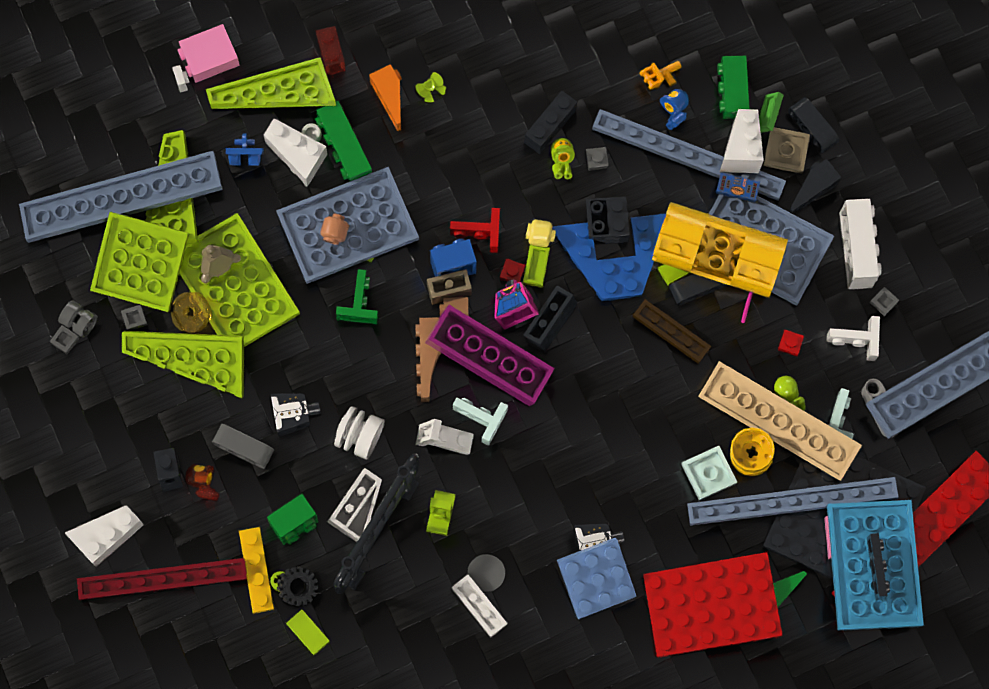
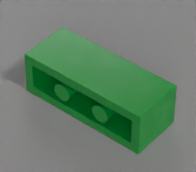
M723 56L721 63L717 65V73L721 75L718 91L719 94H722L719 109L720 112H723V119H735L738 109H749L746 56Z

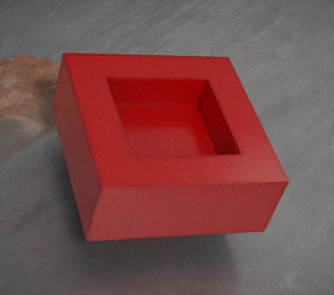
M506 259L500 279L520 282L525 265Z
M784 330L778 350L798 356L804 336Z

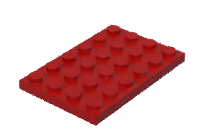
M767 552L643 574L658 658L783 636Z

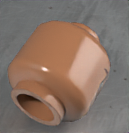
M333 214V217H325L320 231L321 236L324 237L323 241L339 245V242L346 240L349 223L344 221V216Z

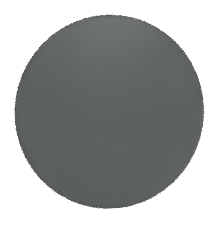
M485 554L472 560L468 567V575L481 591L489 592L497 589L503 583L505 568L497 557Z

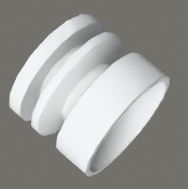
M351 406L338 426L334 445L340 448L345 442L344 450L348 451L355 444L354 455L367 460L379 440L384 420L371 415L364 422L365 411L361 410L356 416L357 408Z

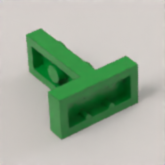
M358 269L353 308L337 306V320L377 324L378 311L365 310L368 297L364 296L365 289H369L370 277H367L366 270Z

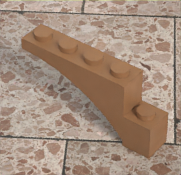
M468 297L443 298L444 304H440V316L448 305L453 306L468 316ZM439 317L419 318L420 324H416V337H420V344H416V356H420V364H416L417 376H421V384H417V396H421V402H430L432 376L441 352L425 343Z

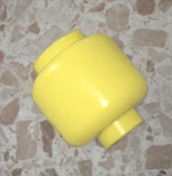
M535 219L532 221V224L528 223L525 239H528L530 245L546 248L550 242H554L556 230H552L551 222Z

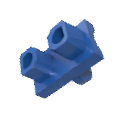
M247 133L242 134V139H235V145H242V148H226L230 165H241V154H248L249 165H260L261 154H264V148H247V145H255V139H247Z

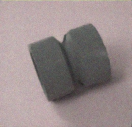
M72 300L64 307L58 321L67 328L72 327L74 333L84 338L91 332L98 317L91 311L84 310L82 305Z

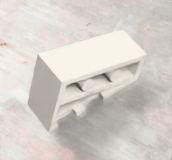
M738 109L720 172L759 173L764 159L758 110Z
M273 119L264 134L265 143L308 187L327 156L326 146Z
M364 468L327 522L357 542L371 520L382 479Z
M126 505L65 532V534L92 564L97 567L140 529L143 524Z

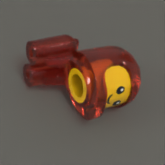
M198 464L189 466L185 474L188 485L198 488V491L195 492L198 497L217 501L219 493L210 487L214 467L210 465L204 467Z

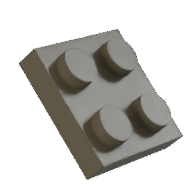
M774 127L773 131H769L763 166L802 174L810 134Z

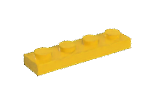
M260 527L241 530L239 535L243 558L246 559L247 581L253 614L274 610Z

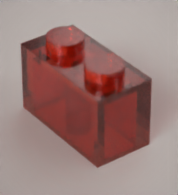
M335 26L316 30L317 42L326 75L346 71Z

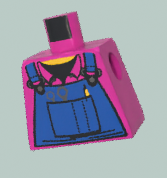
M509 280L506 282V288L496 293L495 319L504 330L539 315L530 292L522 282Z

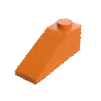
M390 64L369 76L371 85L395 128L399 131L401 130L400 80L402 79L398 70H394Z

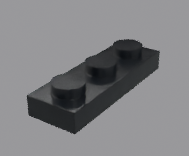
M873 533L867 537L875 600H882L888 596L887 593H890L889 581L885 580L884 572H887V564L885 559L882 560L881 551H884L883 539H879V533Z

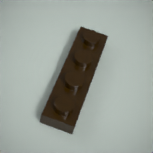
M646 299L633 314V318L698 364L711 348L709 344Z

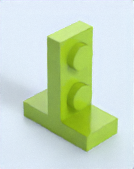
M435 490L434 498H431L427 532L447 536L456 494Z

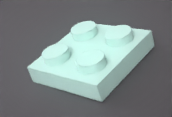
M720 446L688 459L681 464L699 501L737 484V480Z

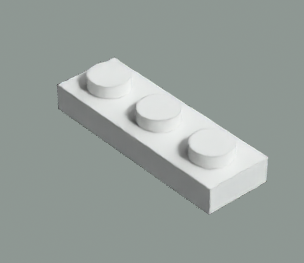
M469 575L452 587V590L490 637L507 625L504 618Z

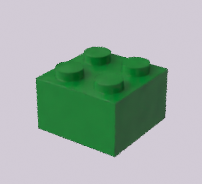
M303 494L267 517L270 526L283 545L294 543L299 539L298 535L304 531L306 533L312 531L317 526L316 523H318L316 513Z

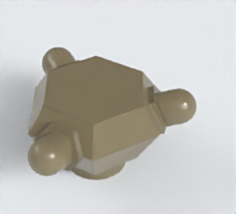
M206 246L202 251L201 272L203 275L201 281L207 284L210 282L211 277H219L230 269L232 263L240 262L241 256L219 246Z

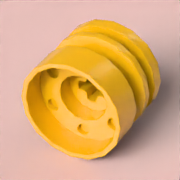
M743 429L732 440L730 449L732 465L743 475H761L772 464L775 449L773 440L768 433L761 429ZM751 450H754L755 455L757 456L749 458V453L747 452H751Z

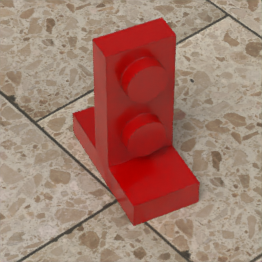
M492 208L491 223L451 221L450 235H454L456 238L474 236L476 239H485L490 237V252L498 253L500 208Z

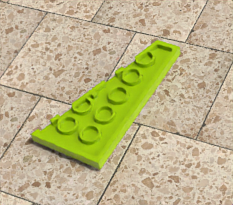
M320 57L206 89L211 109L336 106Z
M183 130L164 134L158 166L188 158L186 135ZM193 198L146 210V221L188 232L187 244L198 242Z
M139 331L122 332V353L157 364L161 368L170 369L187 378L203 384H209L221 391L235 394L237 397H244V336Z

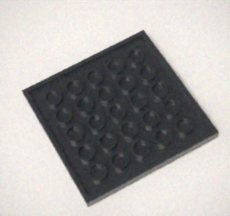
M856 456L842 481L802 458L788 491L895 477L898 499L887 501L911 500L912 511L914 512L919 506L926 487ZM827 508L777 514L763 544V548L833 580L832 559H828L824 519L828 516Z

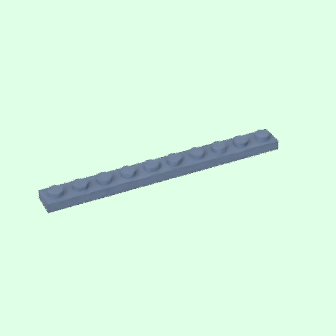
M601 109L592 128L717 178H720V174L724 173L760 182L758 193L777 201L786 182L762 171H759V173L720 172L723 156Z
M895 477L688 503L687 506L691 526L825 509L827 504L898 499V491Z

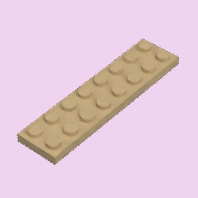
M720 361L698 396L750 428L763 430L777 444L842 481L862 447L858 442Z

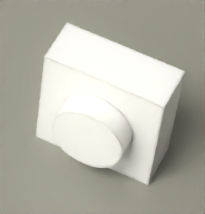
M180 65L172 67L180 92L187 91L186 83H189L186 71L182 72Z

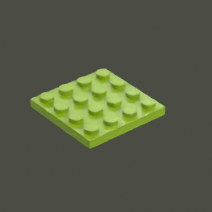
M109 212L90 291L170 312L189 233L115 212Z

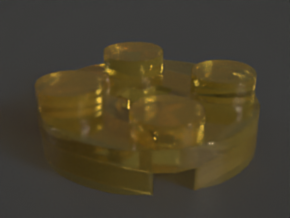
M184 292L178 295L173 302L174 312H171V317L175 326L181 331L188 333L199 332L206 327L208 321L212 318L208 301L199 292ZM189 308L193 309V316H188Z

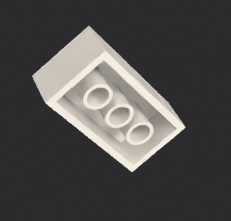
M870 199L846 200L840 211L848 289L872 288L879 275H881V264L877 263L879 245L875 244L877 227L876 224L873 225L872 219L875 216L874 205H871Z

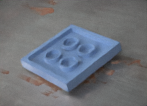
M616 538L557 560L578 619L637 597Z

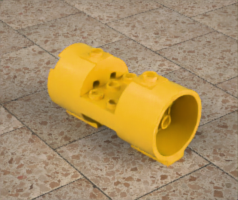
M670 202L666 218L657 239L652 261L769 298L788 239Z

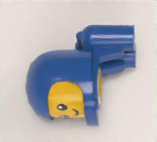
M674 89L669 95H664L660 99L663 108L671 114L666 126L672 130L686 119L687 113L682 111L688 106L689 97L685 91Z

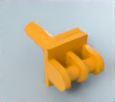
M677 61L662 69H658L655 63H652L651 66L643 69L639 74L644 76V82L649 84L648 88L650 90L659 88L664 78L669 86H673L676 84V81L671 73L680 69L681 63Z

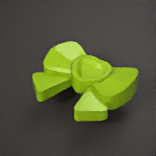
M436 72L432 73L430 79L415 86L417 93L424 98V101L431 103L434 100L430 91L436 89L441 95H444L446 86H443L442 77Z

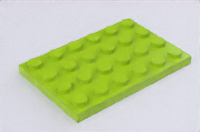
M238 213L198 235V242L186 245L179 274L217 335L244 336L245 347L300 314ZM206 246H219L241 256L240 262L232 263L230 269L219 277H211L210 282L207 284L201 281L203 275L201 272L202 251Z

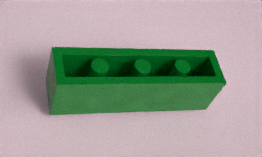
M336 101V106H325L316 110L317 118H315L319 129L323 128L325 132L323 137L328 146L331 145L334 150L332 156L335 162H340L342 166L340 172L343 179H348L351 182L371 174L372 168L339 101Z

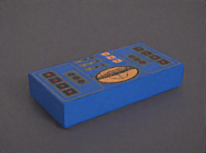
M721 173L716 194L755 203L760 182Z

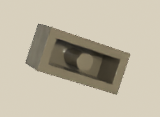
M467 269L427 279V287L432 305L444 302L443 298L470 296L472 292Z

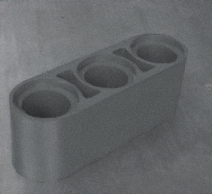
M221 424L212 441L215 446L263 469L267 466L274 452V449L269 445L225 424Z

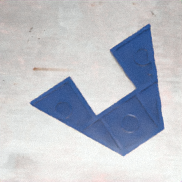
M666 214L632 217L630 219L636 255L630 257L596 260L594 240L589 239L588 223L554 226L552 230H556L555 236L563 245L564 250L571 256L577 268L584 274L590 286L594 288L601 301L641 297L654 263L652 261L653 253Z

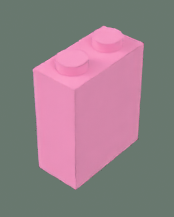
M223 24L179 41L180 49H178V53L182 61L186 60L188 65L185 66L189 78H194L195 83L240 66L238 57Z

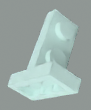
M841 388L829 426L852 439L853 433L841 430L845 417L842 416L843 410L848 409L851 400L848 397L849 390Z
M456 398L453 403V410L486 426L487 429L482 436V443L489 446L508 411V405L501 402L494 416H492L489 410L480 407V409L474 407L473 403L468 399Z

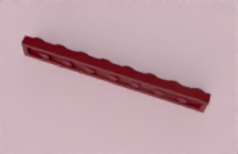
M240 558L77 578L79 600L248 580L246 559Z

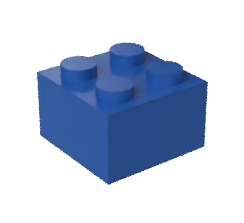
M458 239L453 244L446 246L445 244H440L430 250L431 265L435 277L466 269L468 276L476 274L477 261L470 239Z

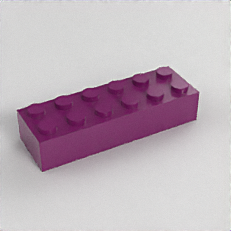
M451 305L444 309L425 341L427 345L528 406L536 402L555 369Z

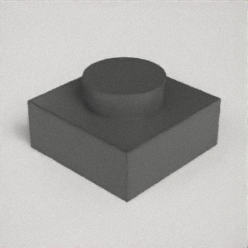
M606 147L586 149L588 171L608 168Z
M883 287L870 301V304L885 316L899 302V299Z
M141 305L121 311L127 331L147 326Z
M61 325L50 340V343L68 354L79 340V336Z

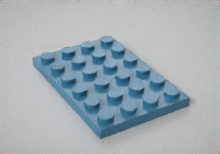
M912 501L827 504L838 630L922 627L924 623ZM873 533H879V539H883L884 551H881L882 560L885 559L887 564V572H884L885 580H888L890 585V593H887L888 596L882 600H875L867 537Z

